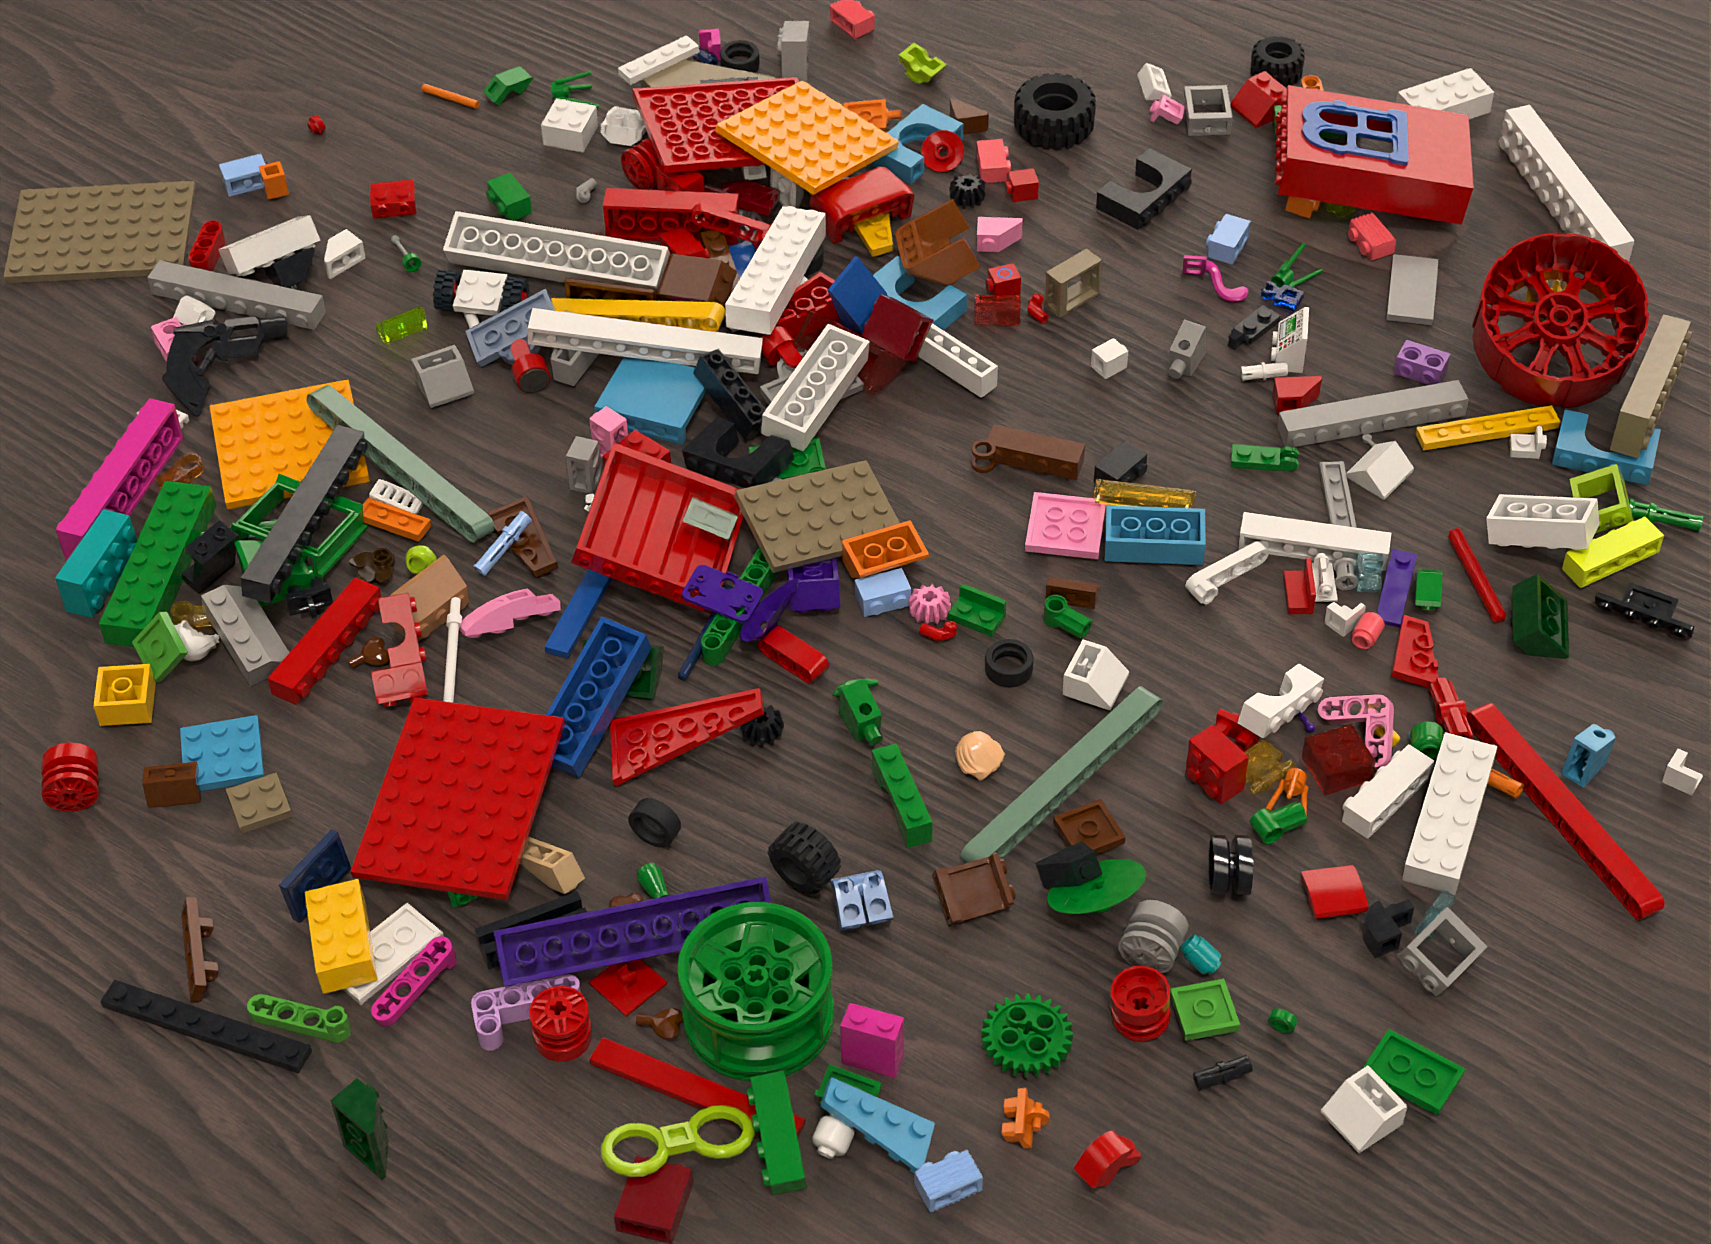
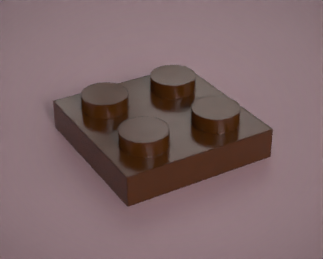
M1101 799L1056 815L1053 818L1055 827L1068 847L1083 841L1097 855L1125 844V835Z

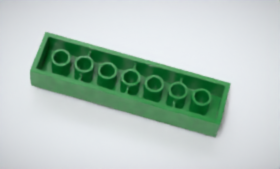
M171 481L164 482L99 622L105 644L134 647L132 641L159 612H167L169 614L183 582L181 579L182 573L190 567L193 560L185 553V548L196 540L201 532L206 531L216 508L211 486Z

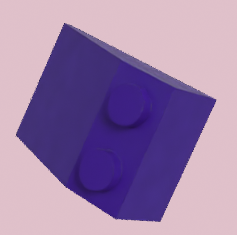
M836 557L788 569L789 581L795 578L799 579L797 591L790 600V610L806 613L810 609L833 611L835 608H840L839 575Z

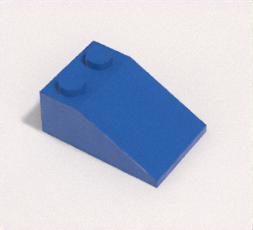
M856 256L828 289L843 327L862 337L864 326L869 320L874 309V303L880 294L888 296L887 292Z

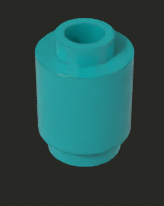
M1192 934L1180 947V951L1184 953L1183 957L1202 975L1207 972L1209 974L1214 973L1221 965L1219 960L1221 954L1202 936L1198 937L1196 934Z

